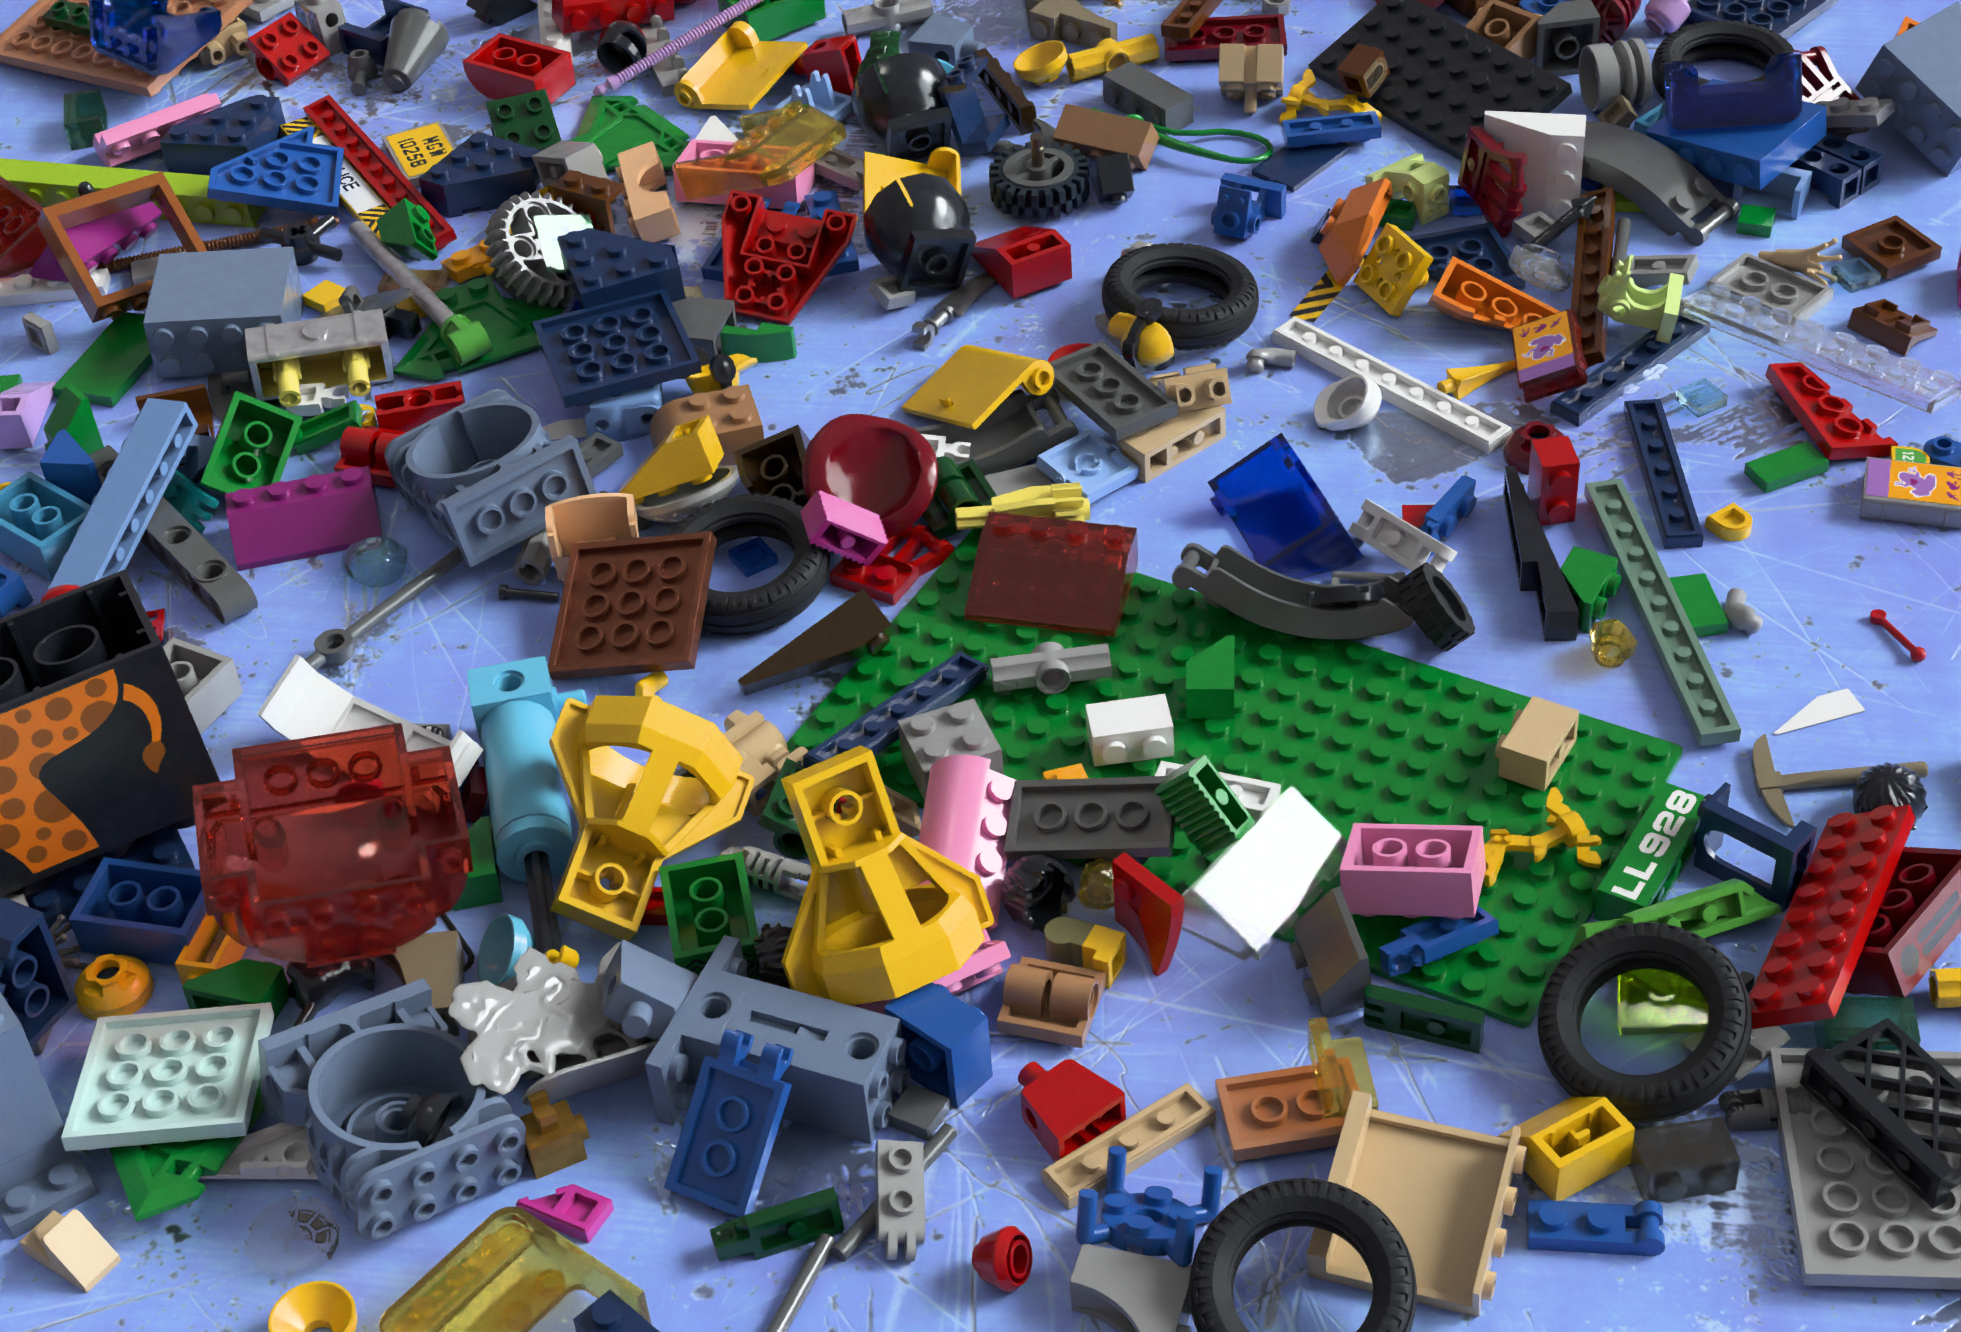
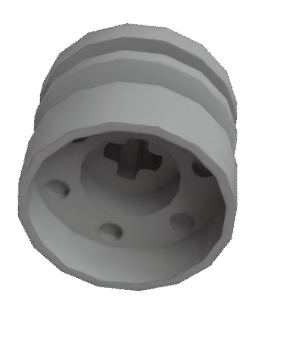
M1631 38L1627 42L1618 40L1614 43L1613 48L1608 43L1585 45L1582 48L1578 67L1579 83L1584 103L1589 111H1603L1620 94L1628 99L1631 105H1645L1649 101L1653 83L1652 66L1647 47L1642 39Z

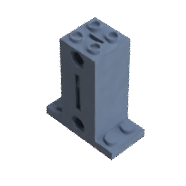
M724 935L645 1062L657 1121L674 1126L681 1112L689 1108L705 1055L718 1057L725 1030L736 1031L737 1029L754 1035L752 1047L744 1060L757 1065L760 1064L761 1053L765 1043L780 1044L794 1049L791 1063L780 1079L792 1084L782 1119L872 1144L880 1128H886L890 1121L888 1113L891 1112L898 1094H903L910 1081V1069L906 1068L905 1062L907 1041L902 1038L900 1019L748 978L746 975L747 961L743 958L740 939Z
M0 992V1217L13 1239H16L35 1228L53 1210L62 1214L99 1193L94 1181L76 1152L65 1151L61 1140L64 1130L62 1119L23 1027Z

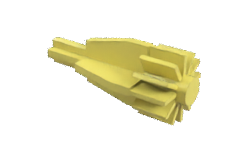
M1080 482L1050 484V486H1031L992 497L991 505L955 508L957 530L994 527L995 535L1030 540L1083 538L1085 536L1084 528H1086L1085 521L1090 520L1089 499L1082 497Z

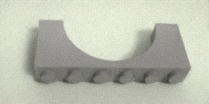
M1082 1244L1070 1279L1072 1310L1097 1318L1118 1332H1191V1326H1187L1189 1315H1192L1189 1300V1279L1192 1265L1181 1267L1171 1260L1091 1244Z

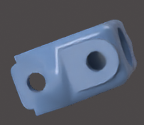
M662 383L656 384L651 388H641L625 392L616 397H606L588 402L586 404L588 410L585 412L588 437L597 431L615 441L621 442L649 434L652 417L664 405ZM606 420L609 424L606 427H599L596 425V422Z

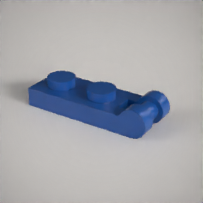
M1528 1199L1527 1249L1657 1256L1665 1250V1236L1662 1230L1659 1229V1226L1664 1222L1663 1207L1660 1203L1653 1200H1643L1636 1205ZM1626 1228L1640 1229L1637 1232H1626Z

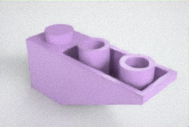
M55 381L21 383L0 393V449L13 448L19 450L33 447L54 393L52 387L56 384Z

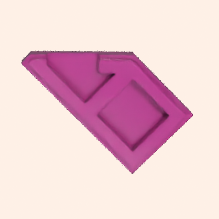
M575 1184L555 1189L556 1193L534 1200H529L528 1197H525L516 1202L515 1205L519 1215L588 1244L614 1210L611 1199Z

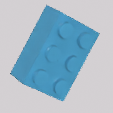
M29 471L0 490V551L52 581L61 565L64 554L70 548L77 534V529L83 523L91 505Z

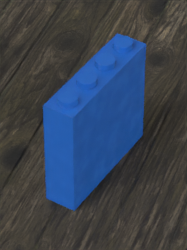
M1711 79L1646 130V136L1662 143L1679 154L1702 175L1761 190L1826 136V106Z

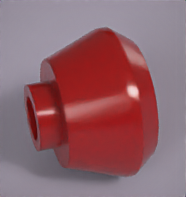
M1005 1226L988 1233L975 1245L972 1252V1264L983 1281L1004 1292H1014L1029 1278L1033 1262L1032 1247L1028 1237L1018 1227Z

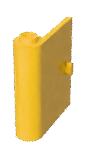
M736 21L675 85L674 94L682 106L692 109L751 110L807 49L808 45L806 42L759 41L755 30L748 23Z
M940 147L931 152L927 164L865 151L863 155V215L875 195L895 180L898 182L909 205L913 207L912 201L900 178L919 173L946 178L962 197L960 155L952 148Z
M964 345L901 408L905 413L976 430L1020 384L1026 392L1033 395H1043L1048 392L1054 381V370L1051 364L1045 360L974 345Z

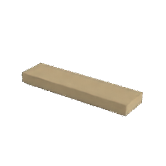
M1187 1082L1041 1170L1042 1182L1070 1210L1078 1205L1080 1190L1093 1189L1098 1193L1105 1189L1109 1147L1122 1146L1126 1148V1176L1216 1121V1110Z

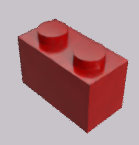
M1568 435L1531 440L1527 495L1541 526L1575 522L1580 461Z

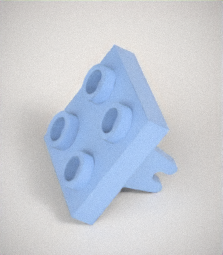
M815 70L811 73L810 83L804 84L801 88L798 84L792 88V94L770 111L771 122L821 138L850 115L854 108L851 96L833 91L829 75L825 73L820 77L819 72Z

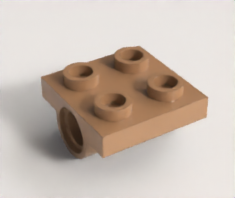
M1022 956L1019 964L1012 963L1007 971L1003 987V1005L997 1018V1031L1083 1048L1106 986V972Z

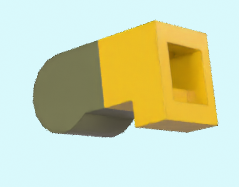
M1065 916L1056 917L1045 925V953L1048 961L1106 972L1105 988L1110 989L1127 960L1126 933Z

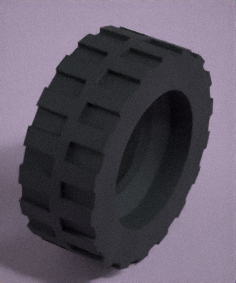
M1427 562L1423 563L1398 581V590L1408 612L1425 636L1436 647H1439L1442 651H1449L1475 633V626L1466 605L1452 584L1433 565Z

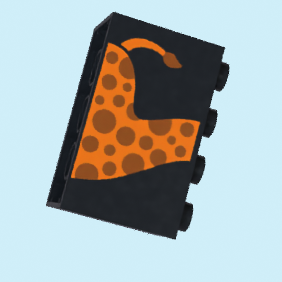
M126 569L0 619V897L9 893L16 895L24 894L25 896L37 893L53 881L56 873L87 860L101 862L104 857L116 859L132 847L134 840L164 827L184 829L194 826L208 816L211 807L228 801L164 648Z

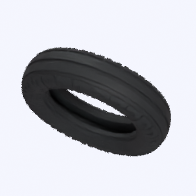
M1728 20L1695 23L1674 31L1661 42L1652 61V79L1657 92L1663 99L1675 95L1681 98L1683 88L1688 84L1692 85V93H1694L1710 81L1690 73L1684 68L1685 66L1704 59L1731 58L1752 63L1763 69L1767 74L1749 81L1729 83L1764 91L1766 82L1773 76L1774 65L1780 60L1786 59L1787 55L1795 49L1781 35L1755 24L1749 25L1746 22H1731ZM1785 80L1784 83L1790 86V84Z
M1161 243L1132 250L1118 258L1111 265L1102 285V303L1109 320L1118 312L1136 316V307L1145 300L1137 292L1157 284H1191L1206 288L1224 299L1223 301L1205 308L1175 309L1163 306V314L1156 322L1167 330L1173 343V349L1176 348L1180 351L1209 349L1235 340L1250 327L1259 305V292L1256 281L1243 263L1222 251L1188 243L1187 245H1184V243H1168V245Z
M752 494L736 495L734 498H723L715 501L714 504L711 502L697 509L696 512L688 515L674 528L670 535L712 531L717 539L716 548L735 539L761 536L783 541L795 551L794 558L789 567L776 579L763 586L740 592H722L708 588L701 630L732 636L734 634H754L756 631L758 633L775 628L776 625L780 626L792 620L816 599L827 579L830 552H828L827 548L822 550L821 546L816 547L815 543L810 545L800 513L803 509L802 506L788 499L767 494H754L753 496Z
M1637 922L1635 924L1629 923L1611 927V929H1606L1592 935L1575 946L1559 962L1549 977L1540 1000L1538 1037L1548 1068L1569 1095L1574 1097H1606L1629 1122H1660L1684 1116L1701 1108L1720 1094L1731 1082L1741 1067L1749 1047L1752 1031V1012L1749 996L1741 976L1731 961L1716 946L1703 937L1674 925ZM1640 969L1664 970L1683 977L1692 983L1705 998L1708 1004V1023L1704 1036L1697 1048L1681 1063L1655 1074L1630 1075L1605 1067L1596 1061L1584 1048L1580 1035L1583 1012L1594 993L1606 982L1626 972Z
M1292 1178L1258 1186L1236 1198L1215 1217L1203 1234L1196 1249L1190 1271L1189 1300L1197 1332H1249L1240 1320L1233 1303V1285L1238 1267L1247 1252L1262 1238L1278 1230L1297 1226L1320 1228L1338 1235L1347 1241L1364 1260L1372 1279L1373 1297L1369 1312L1356 1332L1411 1331L1416 1311L1417 1283L1409 1250L1395 1225L1375 1204L1359 1193L1342 1185L1319 1179Z

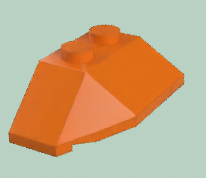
M1387 178L1352 189L1344 200L1339 197L1328 214L1330 216L1320 230V233L1324 236L1318 249L1336 283L1341 287L1345 286L1360 266L1394 193L1392 183Z

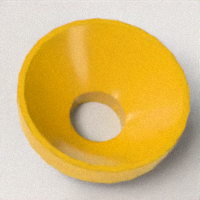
M1057 40L1045 41L1031 46L1016 57L1013 62L1014 70L1019 78L1032 82L1035 85L1051 83L1059 77V73L1066 64L1068 58L1066 47L1063 42Z
M105 954L97 957L94 962L81 972L74 985L79 1011L87 1018L97 1021L98 1017L134 1014L148 1002L154 990V980L147 965L134 956L124 954ZM113 967L119 968L117 974L111 978H96L104 970Z
M311 1281L296 1286L281 1296L270 1312L268 1330L269 1332H311L314 1329L325 1327L331 1329L332 1332H355L358 1320L356 1305L350 1292L343 1286L329 1281Z

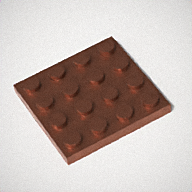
M712 531L572 544L548 662V670L552 680L695 669L717 542Z

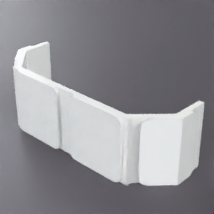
M295 655L257 713L271 729L310 752L313 756L354 776L362 772L373 773L382 780L384 787L389 793L432 813L435 810L437 812H444L483 751L476 742L460 729L453 740L450 741L353 696L316 672L299 655Z

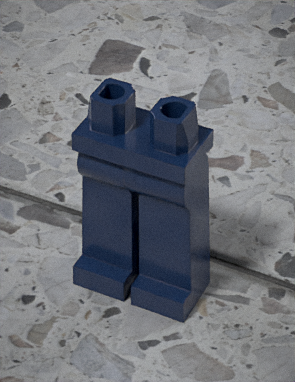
M1826 132V136L1789 167L1812 171L1810 186L1830 195L1829 204L1840 209L1856 199L1858 194L1862 195L1879 184L1883 155Z

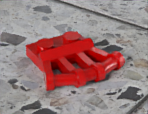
M921 524L911 525L900 534L886 538L888 539L887 545L869 566H864V563L858 564V561L852 562L851 558L846 559V556H844L829 573L830 585L854 593L864 589L870 598L895 606L920 576L942 565L949 555L954 552V546L945 539L939 540L930 533V529L927 526ZM903 538L909 540L894 557L888 556ZM924 547L930 550L927 554L912 561Z

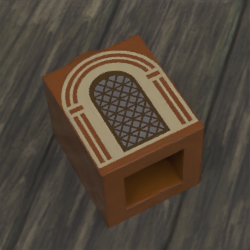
M1357 43L1337 68L1343 90L1370 99L1390 74L1383 50Z

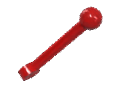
M1874 609L1870 612V622L1875 625H1881L1910 652V657L1913 661L1922 662L1925 660L1926 651L1924 648L1916 647L1886 619L1885 611Z

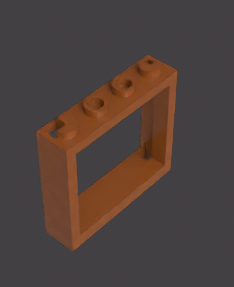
M162 171L41 209L37 226L92 323L107 318L114 320L122 313L133 309L135 311L146 309L153 279L102 296L65 229L157 200L185 251H207Z

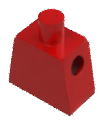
M855 35L815 41L803 52L802 57H798L794 62L795 73L797 75H807L809 83L813 71L817 70L820 77L827 73L833 91L851 96L854 89V78L862 62Z
M1065 1059L1049 1071H1046L1037 1062L1033 1061L1026 1064L1018 1075V1082L1024 1087L1020 1093L1023 1120L1054 1162L1126 1120L1125 1092L1073 1059Z

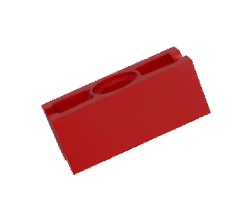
M461 380L374 395L379 428L405 432L466 403Z

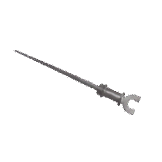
M986 271L947 295L934 307L936 314L931 319H926L923 322L917 321L912 325V332L919 334L917 340L913 342V348L925 352L932 344L934 336L938 335L939 329L944 324L951 323L953 317L961 318L967 309L997 281Z

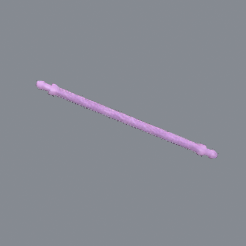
M740 0L733 4V6H730V8L717 14V16L701 23V26L698 25L691 29V31H688V33L681 35V37L679 36L678 39L676 38L675 41L673 40L672 43L669 42L662 48H659V50L646 56V58L639 60V62L637 61L633 66L630 65V68L627 67L620 71V73H617V76L611 75L607 77L605 83L598 84L595 87L593 94L595 96H604L609 90L616 91L620 88L621 84L628 82V80L641 74V72L643 73L647 68L650 69V67L663 61V58L670 57L676 51L682 50L686 45L688 46L689 43L692 44V42L702 38L705 34L712 32L715 28L717 29L718 26L720 27L721 24L724 25L763 0Z

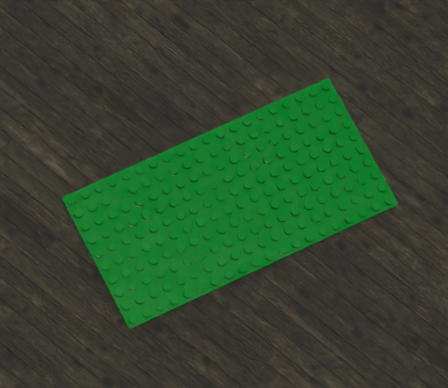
M994 527L972 529L954 552L949 555L891 622L892 635L889 637V644L876 654L868 652L861 657L786 743L789 753L801 746L805 747L808 752L959 651L990 666L991 658L1032 653L1036 646L1044 642L1059 643L1064 649L1108 643L1112 667L1111 677L1070 682L1067 689L1056 694L1043 693L1037 687L994 692L990 668L988 679L950 705L974 698L1002 749L1004 775L1015 780H1042V773L1045 771L1080 763L1088 778L1155 776L1161 761L1185 765L1205 754L1218 772L1281 784V796L1270 824L1255 822L1240 840L1207 857H1202L1201 851L1196 850V846L1188 840L1185 830H1182L1180 823L1176 822L1172 857H1150L1142 866L1184 897V905L1290 944L1295 943L1293 925L1331 889L1341 887L1339 869L1353 823L1483 826L1485 845L1490 840L1491 829H1506L1511 835L1534 836L1554 828L1546 826V821L1550 814L1546 811V802L1551 788L1556 787L1563 796L1562 803L1569 806L1571 811H1576L1581 816L1587 829L1590 830V836L1597 835L1601 838L1600 845L1590 847V851H1596L1601 858V867L1597 869L1578 863L1577 846L1569 848L1564 842L1547 849L1546 856L1537 863L1534 862V853L1506 852L1496 882L1491 887H1486L1483 880L1478 905L1498 920V934L1481 940L1476 945L1467 946L1448 954L1440 960L1427 964L1424 963L1423 966L1418 967L1413 965L1408 973L1390 977L1381 969L1379 947L1399 938L1401 929L1432 916L1406 918L1402 915H1376L1365 917L1359 914H1351L1369 959L1370 973L1457 1005H1465L1485 1011L1486 1016L1519 1028H1526L1531 1024L1539 1010L1542 993L1549 977L1559 962L1567 955L1580 925L1588 923L1594 913L1596 901L1591 899V891L1599 875L1606 876L1613 852L1616 848L1623 849L1630 825L1633 821L1640 822L1647 798L1650 795L1656 796L1663 783L1668 782L1682 757L1683 750L1678 744L1579 713L1577 740L1544 792L1498 776L1499 758L1495 757V749L1502 734L1508 735L1518 709H1525L1531 700L1530 697L1348 639L1309 638L1272 630L1248 621L1224 607L1219 609L1210 605L1203 598V594L1197 591L1180 589L1172 583L1037 540L995 535ZM1235 635L1234 719H1186V702H1178V678H1186V662L1223 637ZM1165 694L1174 726V756L1094 767L1087 737L1085 705ZM898 739L874 756L883 784L917 803L918 807L924 809L925 801L901 756L900 739ZM1109 858L1089 870L1113 878V859ZM1061 859L1087 869L1083 862L1086 859Z

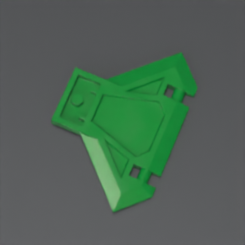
M592 96L576 137L566 140L595 143L603 156L602 164L606 174L615 171V168L620 166L618 153L651 141L655 145L664 170H673V164L690 142L686 141L689 139L687 133L648 106L637 105L638 99L633 96Z
M489 276L475 278L468 283L452 288H442L434 294L455 315H464L472 323L479 321L491 341L492 351L462 366L459 365L448 345L442 340L439 326L433 321L394 368L393 373L436 381L445 378L444 373L456 370L459 374L541 348L534 333L532 322L576 311V309L558 306L552 309L546 304L540 308L538 303L535 302L527 303V301L502 297Z
M260 1080L247 1133L265 1111L261 1100ZM245 1136L109 1148L136 1222L198 1200L206 1189L205 1184L198 1182L202 1176H216Z

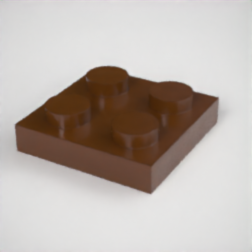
M1897 215L1843 235L1841 248L1886 280L1938 260L1942 252V247Z

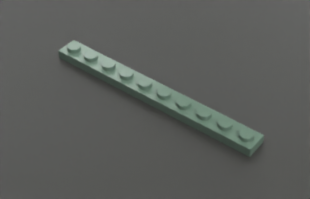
M1622 479L1585 483L1584 496L1611 555L1618 558L1617 568L1699 747L1740 741L1741 728Z

